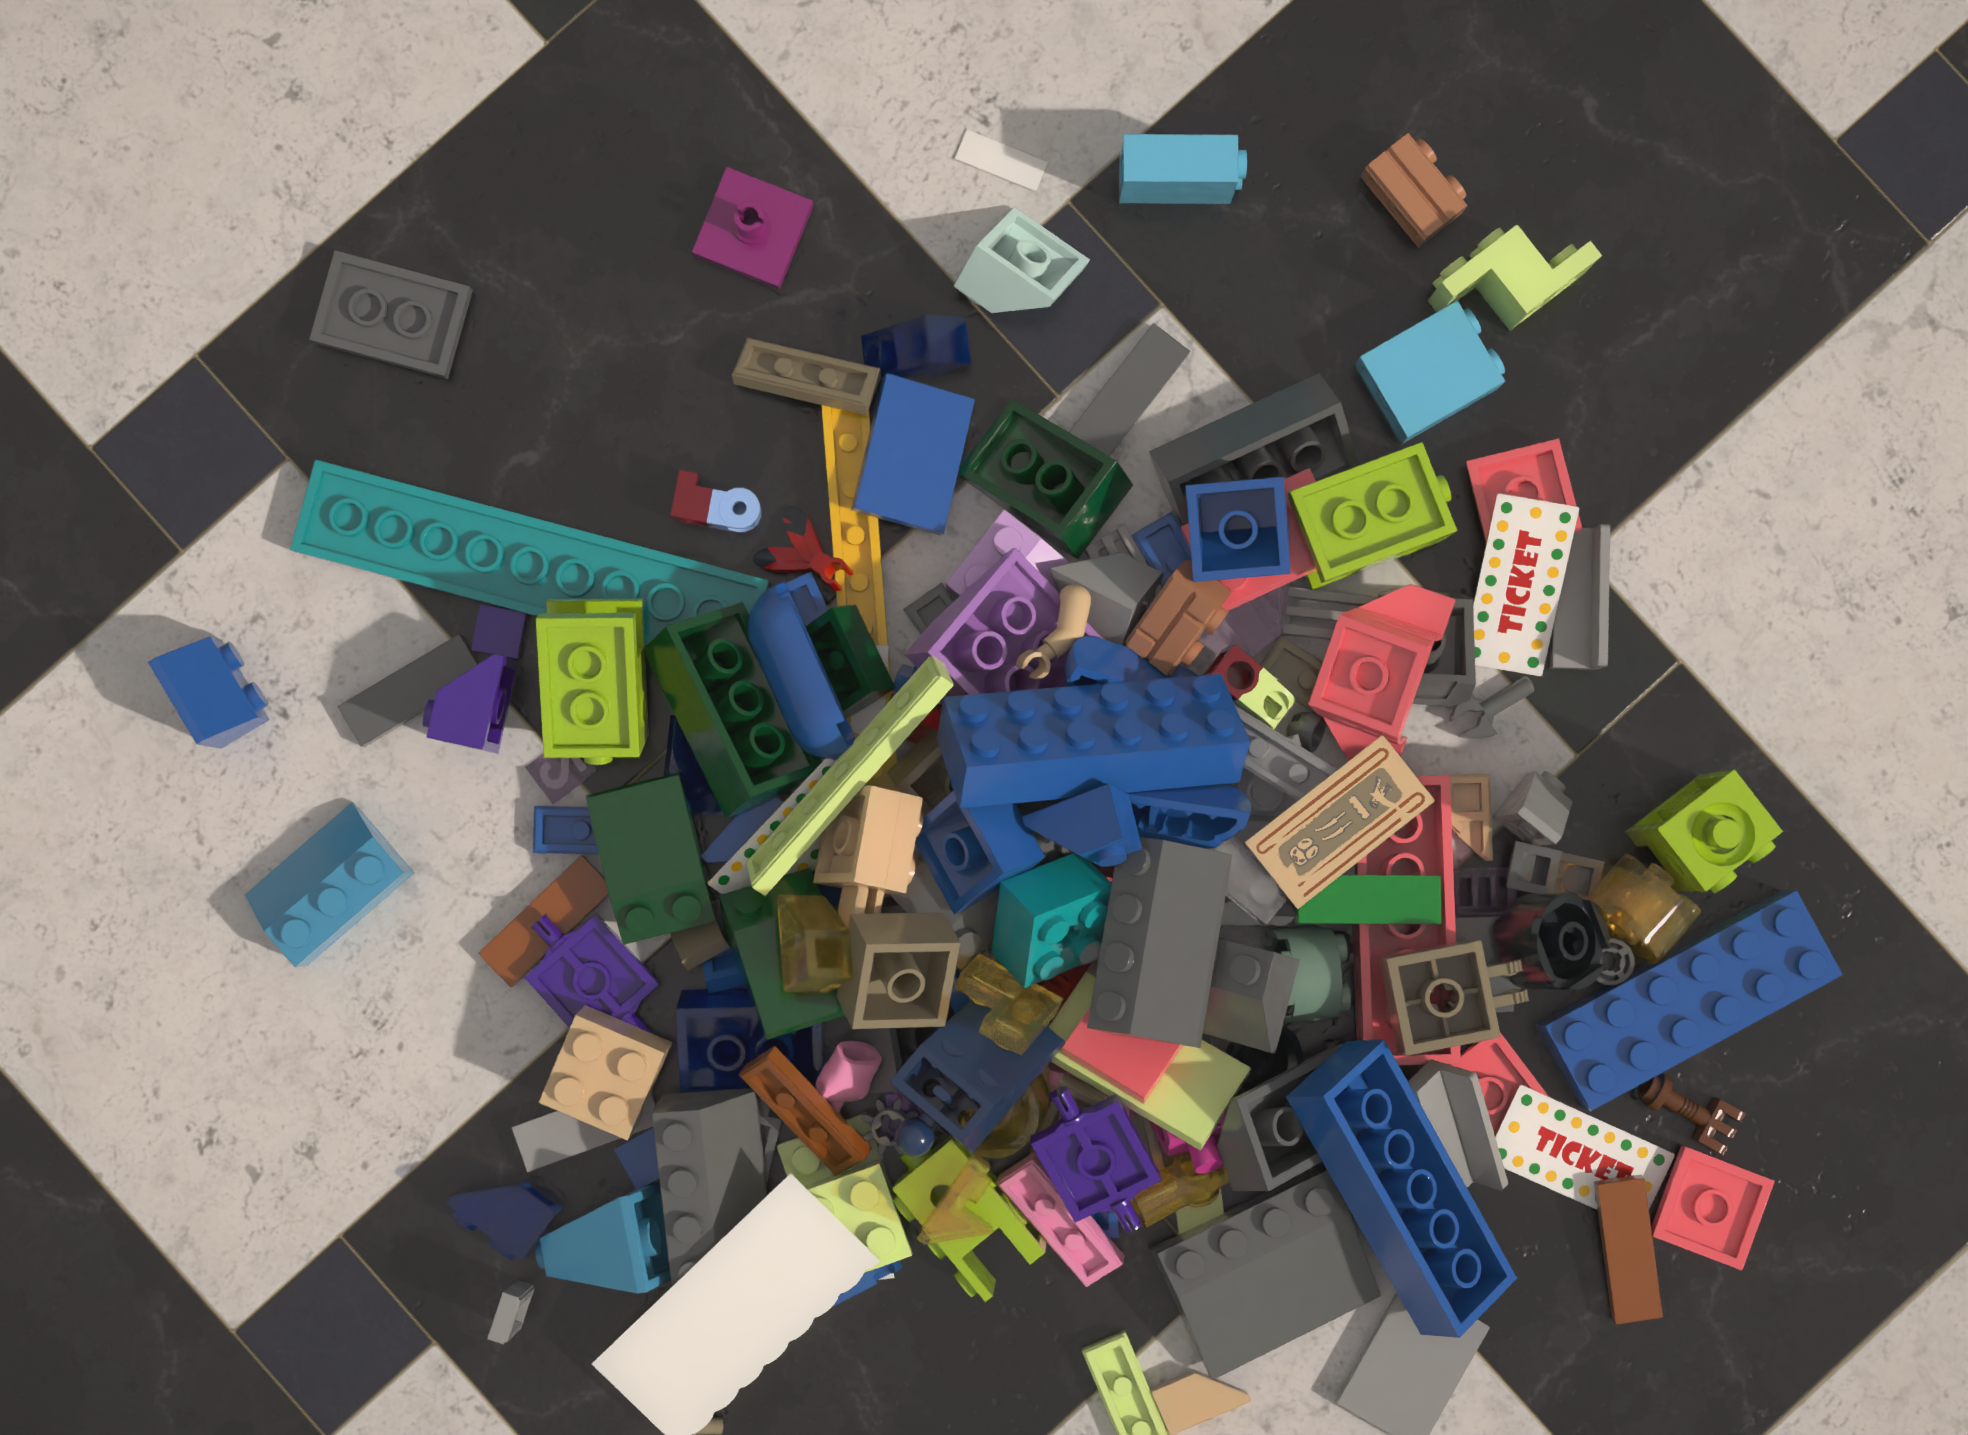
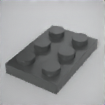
M334 250L309 340L318 345L448 379L473 289L467 285Z

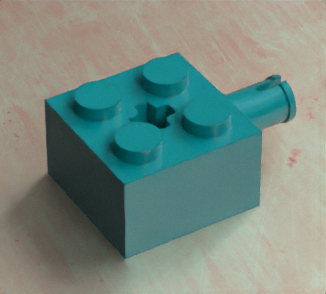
M1076 853L1001 881L991 953L1023 988L1043 980L1052 979L1057 974L1094 961L1100 955L1112 883L1088 859Z

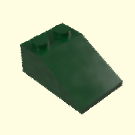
M1014 399L1009 401L958 471V475L1041 537L1079 559L1133 486L1117 460Z
M679 772L586 795L606 886L623 945L716 921V900L712 887L708 885L709 875L705 861L701 857V847Z
M810 868L784 875L766 896L752 888V885L719 895L723 928L766 1040L845 1015L837 999L843 957L817 883H813L814 876Z

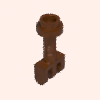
M1664 1073L1640 1085L1638 1097L1643 1099V1103L1647 1108L1656 1111L1663 1105L1688 1118L1693 1123L1699 1125L1692 1139L1723 1156L1728 1147L1723 1142L1713 1139L1715 1132L1718 1131L1733 1139L1737 1132L1734 1128L1721 1122L1724 1115L1726 1114L1729 1118L1742 1122L1746 1115L1741 1110L1716 1097L1713 1098L1708 1109L1700 1104H1696L1695 1101L1673 1090V1079Z

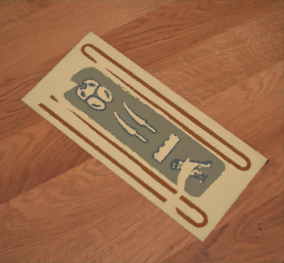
M1382 735L1245 843L1294 906L1299 909L1435 800L1384 735Z

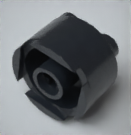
M1545 893L1521 896L1507 908L1504 915L1499 917L1493 925V936L1498 943L1501 961L1521 960L1523 971L1509 976L1511 982L1516 987L1578 990L1595 982L1605 964H1599L1603 949H1609L1610 937L1605 917L1594 902L1584 900L1578 894Z

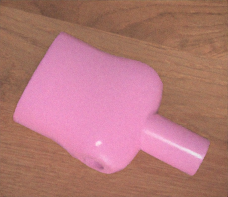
M840 1042L820 1072L816 1081V1090L838 1113L845 1102L862 1100L868 1095L873 1077L882 1062L880 1053L872 1045L864 1042Z

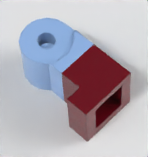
M679 470L670 514L673 521L732 532H747L759 523L761 506L756 495L750 490L734 488L725 492L700 487L698 473Z

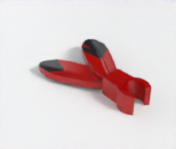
M788 506L784 512L783 523L794 547L764 548L754 554L753 562L761 569L774 573L814 571L832 590L842 591L839 583L832 579V577L838 570H844L849 576L854 575L852 569L841 558H831L824 554L807 515L796 506Z

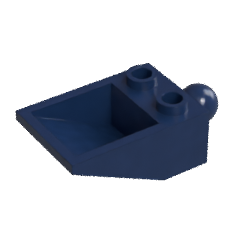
M991 982L946 1022L945 1027H940L926 1039L889 1081L905 1099L922 1112L919 1117L908 1118L900 1123L895 1133L897 1147L902 1153L911 1157L924 1155L933 1145V1130L938 1126L970 1154H973L1060 1051L1065 1041L995 983ZM930 1084H941V1086H935L933 1089L936 1097H926V1088ZM968 1113H974L972 1118L962 1127V1118Z

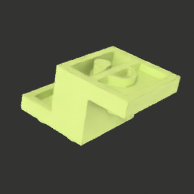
M1518 225L1506 233L1499 227L1477 245L1478 248L1469 255L1472 258L1470 261L1467 262L1461 256L1440 273L1441 276L1432 283L1436 290L1428 299V302L1438 312L1460 300L1476 287L1508 330L1511 331L1580 278L1602 255L1591 241L1579 250L1573 244H1570L1552 258L1548 264Z
M863 1113L845 1119L861 1137L866 1132L871 1131V1124L861 1119ZM799 1137L778 1143L776 1146L786 1175L788 1176L791 1173L880 1260L877 1265L865 1270L864 1273L912 1256V1250L900 1216L892 1200L896 1197V1194L892 1190L893 1186L882 1155H878L879 1146L874 1138L866 1141L872 1147L866 1159L837 1176L822 1163Z

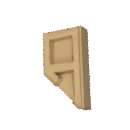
M1490 774L1450 775L1452 832L1483 861H1493Z
M1194 1370L1150 1389L1169 1435L1177 1434L1251 1402L1246 1391L1211 1380L1209 1376Z

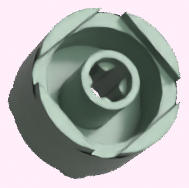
M1319 926L1269 928L1265 936L1273 938V945L1264 946V950L1300 959L1283 1023L1336 1019L1340 1011H1348L1350 1009V989L1347 982H1342L1341 963L1347 961V944L1343 934L1334 935L1331 928L1325 929Z

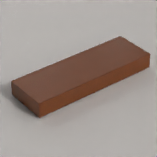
M581 855L478 954L509 987H513L544 958L547 950L550 948L531 926L547 914L548 918L564 935L571 932L609 896L605 877L584 855Z
M776 1046L747 1063L739 1073V1076L835 1176L865 1160L872 1150V1147Z
M1640 1174L1594 1181L1612 1321L1615 1324L1663 1318L1645 1178Z

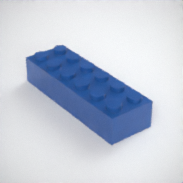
M1222 674L943 697L937 741L959 808L1066 799L1106 784H1111L1124 793L1237 783L1240 782L1250 745V739Z
M1781 890L1634 969L1626 981L1618 985H1604L1534 1024L1579 1107L1592 1111L1837 979L1843 974L1797 890Z
M1385 1040L1346 1041L1289 1093L1286 1098L1421 1335L1460 1338L1517 1277Z

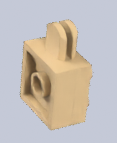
M872 785L863 786L822 832L813 883L842 889L836 919V928L841 934L847 935L850 914L881 913L884 894L906 893L907 885L912 881L915 872V861L912 858L915 840L923 826L922 797Z

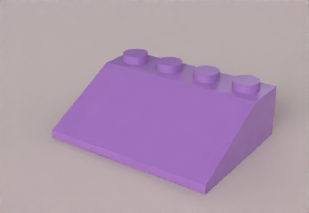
M1012 548L936 617L904 655L917 669L932 655L945 664L954 684L945 697L1067 687L1065 663L1070 649L1061 657H1054L1050 660V671L1042 679L1036 680L1029 677L1039 665L1038 657L1032 658L1023 669L1016 667L1017 659L1023 652L1037 650L1044 644L1043 639L1057 628L1060 593L1017 548ZM1087 622L1084 636L1103 639Z

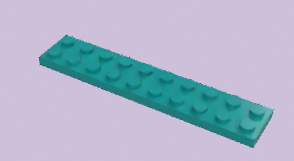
M319 460L314 462L290 550L296 553L536 617L538 614L547 613L546 601L548 599L643 598L645 646L665 626L741 602L744 603L750 615L754 603L769 588L770 584L769 580Z

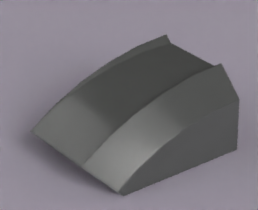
M1394 588L1378 593V598L1400 588ZM1431 590L1454 598L1456 601L1442 640L1434 641L1413 704L1440 705L1449 708L1470 701L1476 685L1473 598L1453 591Z

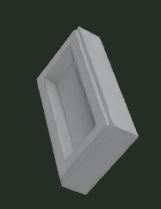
M518 1279L502 1293L487 1339L504 1344L522 1328L535 1289L533 1287L534 1284Z

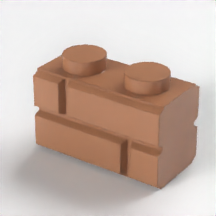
M1408 133L1364 168L1360 177L1419 248L1458 218L1468 205L1463 200L1466 197V192L1458 180L1452 175L1444 177L1433 164L1437 161V158L1431 147L1422 139H1418L1415 142Z
M1184 560L1170 576L1125 641L1126 646L1142 658H1148L1149 663L1165 675H1172L1180 663L1189 668L1205 646L1198 641L1201 634L1205 630L1213 635L1229 613L1222 605L1231 594L1230 590L1217 580L1193 582L1192 562Z

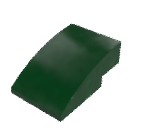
M856 605L832 607L806 626L847 718L896 688Z

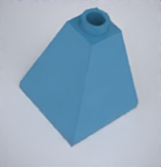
M660 1182L621 1196L539 1238L540 1241L536 1245L537 1263L542 1270L546 1271V1276L637 1294L648 1292L671 1280Z

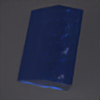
M708 989L681 990L676 1007L680 1093L751 1088L739 1076V1073L747 1063L774 1046L814 1087L816 1086L818 1076L825 1065V1022L766 1040L747 989H727L710 994Z

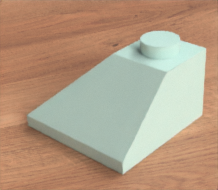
M1014 207L976 245L954 287L964 293L971 302L984 307L991 313L1050 307L1083 271L1090 259Z

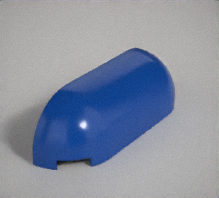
M782 581L764 591L754 603L748 619L749 641L793 739L804 751L815 757L838 760L854 744L856 737L785 581Z
M1093 636L1078 638L1070 648L1065 663L1067 687L1199 676L1180 664L1172 675H1165L1150 664L1148 658H1142L1130 648Z
M1229 784L1126 793L1130 797L1139 837L1166 840L1205 849L1216 848L1220 845V842L1232 838L1240 830H1243L1248 822L1252 806L1249 797L1244 792ZM1070 798L1059 799V801L1062 802V801L1067 800V799H1070Z

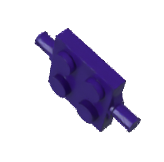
M598 913L582 927L565 935L548 918L547 914L531 926L550 948L547 950L542 962L524 978L569 1028L575 1015L587 1005L652 1033L634 1013L641 1000L660 983L626 945H623L622 940Z
M1067 1086L1059 1087L1060 1094L1057 1089L1053 1090L1049 1097L1062 1118L1056 1124L1031 1135L1030 1140L1033 1149L1071 1217L1076 1223L1097 1212L1113 1210L1124 1232H1132L1131 1223L1136 1230L1141 1226L1142 1221L1130 1201L1140 1191L1160 1182L1161 1176L1119 1097L1115 1094L1093 1106L1079 1109Z

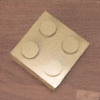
M585 1005L574 1017L539 1103L628 1141L639 1123L672 1042Z

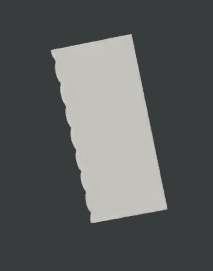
M790 1173L606 1349L592 1365L665 1435L695 1434L710 1422L716 1411L726 1407L735 1398L740 1388L753 1382L761 1373L764 1365L776 1360L785 1351L790 1341L804 1334L811 1326L815 1317L826 1313L835 1304L841 1293L855 1286L863 1276L864 1271L877 1265L880 1260Z

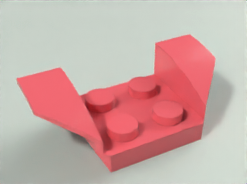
M1409 584L1365 605L1339 614L1308 705L1324 718L1349 761L1382 735H1384L1401 757L1408 738L1402 735L1434 641L1442 640L1456 599Z

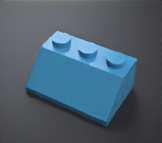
M351 802L248 891L245 897L263 931L294 967L308 966L415 872L354 802Z

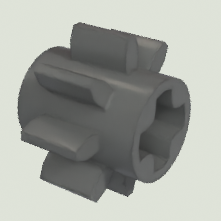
M901 1097L895 1100L894 1106L885 1107L884 1102L880 1098H877L876 1107L878 1112L876 1115L863 1113L861 1117L864 1122L872 1124L871 1131L866 1132L862 1138L865 1141H870L874 1138L880 1143L878 1147V1155L880 1156L885 1152L886 1146H895L900 1155L904 1154L897 1147L895 1137L892 1138L888 1132L879 1133L877 1128L882 1125V1116L888 1114L892 1120L900 1118L903 1122L908 1118L917 1117L918 1115L917 1111L905 1114L900 1109L902 1105Z

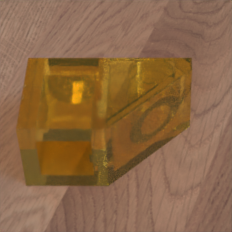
M788 894L777 896L784 991L830 992L853 979L850 932L825 896Z

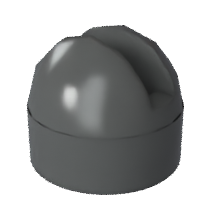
M1312 712L1297 713L1292 717V722L1288 723L1286 729L1287 736L1290 737L1298 734L1302 747L1309 752H1314L1323 739L1326 722L1322 716Z

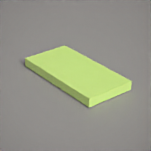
M1087 972L1048 1027L1065 1042L1091 1007L1096 977ZM1201 1040L1200 1048L1189 1046L1181 1048L1143 1104L1064 1056L1062 1048L1050 1061L1109 1097L1117 1094L1123 1105L1200 1151L1228 1109L1230 1100L1235 1098L1251 1070L1249 1066L1206 1041Z

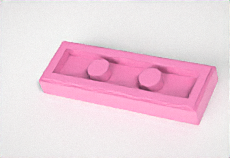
M1033 1152L998 1176L996 1184L1085 1287H1088L1123 1264L1125 1255L1091 1215L1076 1223L1074 1222L1036 1152Z

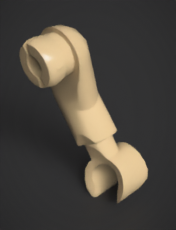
M1068 585L1060 591L1057 628L1043 639L1044 644L1037 650L1025 651L1018 657L1016 667L1019 669L1025 668L1032 658L1038 657L1039 665L1029 675L1030 678L1037 680L1047 676L1051 666L1050 660L1054 657H1061L1072 647L1078 638L1084 636L1091 606V596L1086 588L1080 585Z

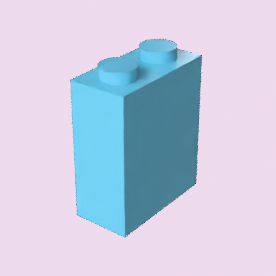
M1124 134L1119 156V203L1230 204L1235 190H1241L1242 181L1246 179L1247 151L1238 150V135Z
M1458 300L1360 356L1354 364L1401 445L1497 390L1505 382L1502 376L1505 373V368L1500 357L1492 348L1489 350L1485 348L1478 336L1481 333L1478 320L1470 309L1466 308L1463 310Z

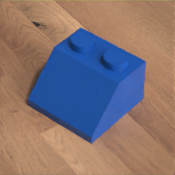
M1285 477L1186 485L1193 582L1291 574Z
M209 636L157 656L148 662L197 745L222 749L269 721L263 709L268 706V702L255 682L247 683L239 669L244 666L243 659L230 641L224 644L222 640Z
M953 790L923 817V826L920 834L916 837L915 845L954 915L1000 890L1001 881L1029 871L1045 858L1035 836L1028 827L1024 826L1023 816L1015 803L959 808Z

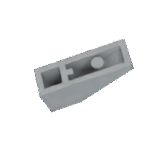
M1535 771L1527 773L1492 817L1524 843L1535 846L1557 844L1563 835L1573 801L1563 794L1567 787L1559 779L1547 771H1544L1541 775Z

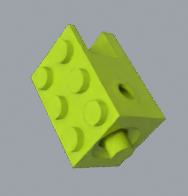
M1423 442L1292 490L1287 494L1316 571L1305 575L1311 591L1439 543L1457 532L1446 503L1451 501L1449 485L1443 475H1435Z
M643 598L548 599L546 601L547 613L538 614L536 617L544 758H584V762L587 764L602 765L612 762V757H640L649 736L646 661L643 652L645 648Z
M1733 769L1698 775L1625 832L1636 846H1648L1673 878L1666 883L1671 891H1689L1690 893L1700 891L1704 893L1711 890L1713 893H1716L1736 879L1737 875L1733 870L1743 862L1749 860L1753 864L1769 854L1776 847L1772 840L1783 831L1736 770Z
M947 1135L924 1155L911 1157L902 1154L899 1157L908 1169L898 1176L892 1188L896 1193V1197L892 1199L893 1203L909 1222L916 1218L927 1232L923 1236L926 1244L939 1259H943L947 1255L958 1270L954 1274L956 1280L971 1297L978 1293L986 1302L993 1296L996 1279L977 1258L972 1249L997 1228L1003 1231L1030 1265L1045 1253L1046 1240L996 1184L998 1178L976 1151L970 1154L953 1138Z

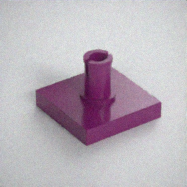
M726 167L692 254L694 257L780 290L813 209V200Z

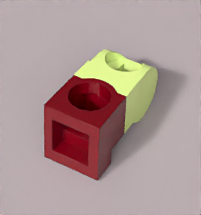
M1235 644L1222 649L1203 674H1222L1234 704L1272 729L1276 728L1296 701L1294 696L1277 681V678Z

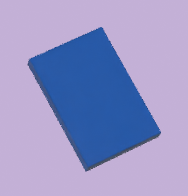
M886 373L882 378L851 511L939 536L944 534L975 399Z

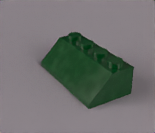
M743 602L665 626L643 649L725 818L763 805L799 786L823 762L821 758L804 751L793 739L751 647L748 637L749 613Z

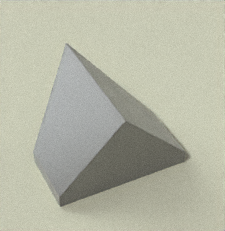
M1122 552L1049 568L1059 592L1068 585H1080L1086 588L1091 596V606L1087 622L1104 640L1126 646V639L1140 621L1164 575L1162 572Z

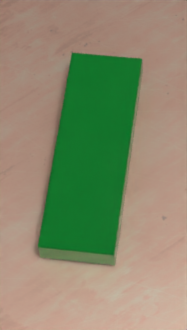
M1341 875L1299 909L1295 907V924H1441V876Z

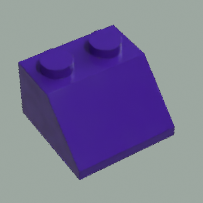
M493 654L438 689L435 700L429 699L424 710L422 725L424 728H428L426 738L499 754L519 663L506 656Z

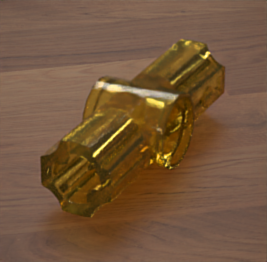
M1190 1152L1182 1153L1173 1157L1172 1165L1159 1171L1161 1176L1160 1182L1140 1191L1130 1202L1142 1221L1141 1227L1145 1226L1147 1228L1185 1206L1204 1207L1210 1205L1216 1200L1219 1188L1229 1183V1179L1224 1165L1212 1172L1196 1173Z

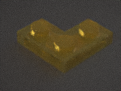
M980 953L960 973L955 985V989L968 995L973 1002L992 1008L984 1017L978 1033L993 1040L1000 1048L1013 1051L1021 1056L1057 1014L1063 1000L1062 997L1037 984L1023 988L1004 966Z

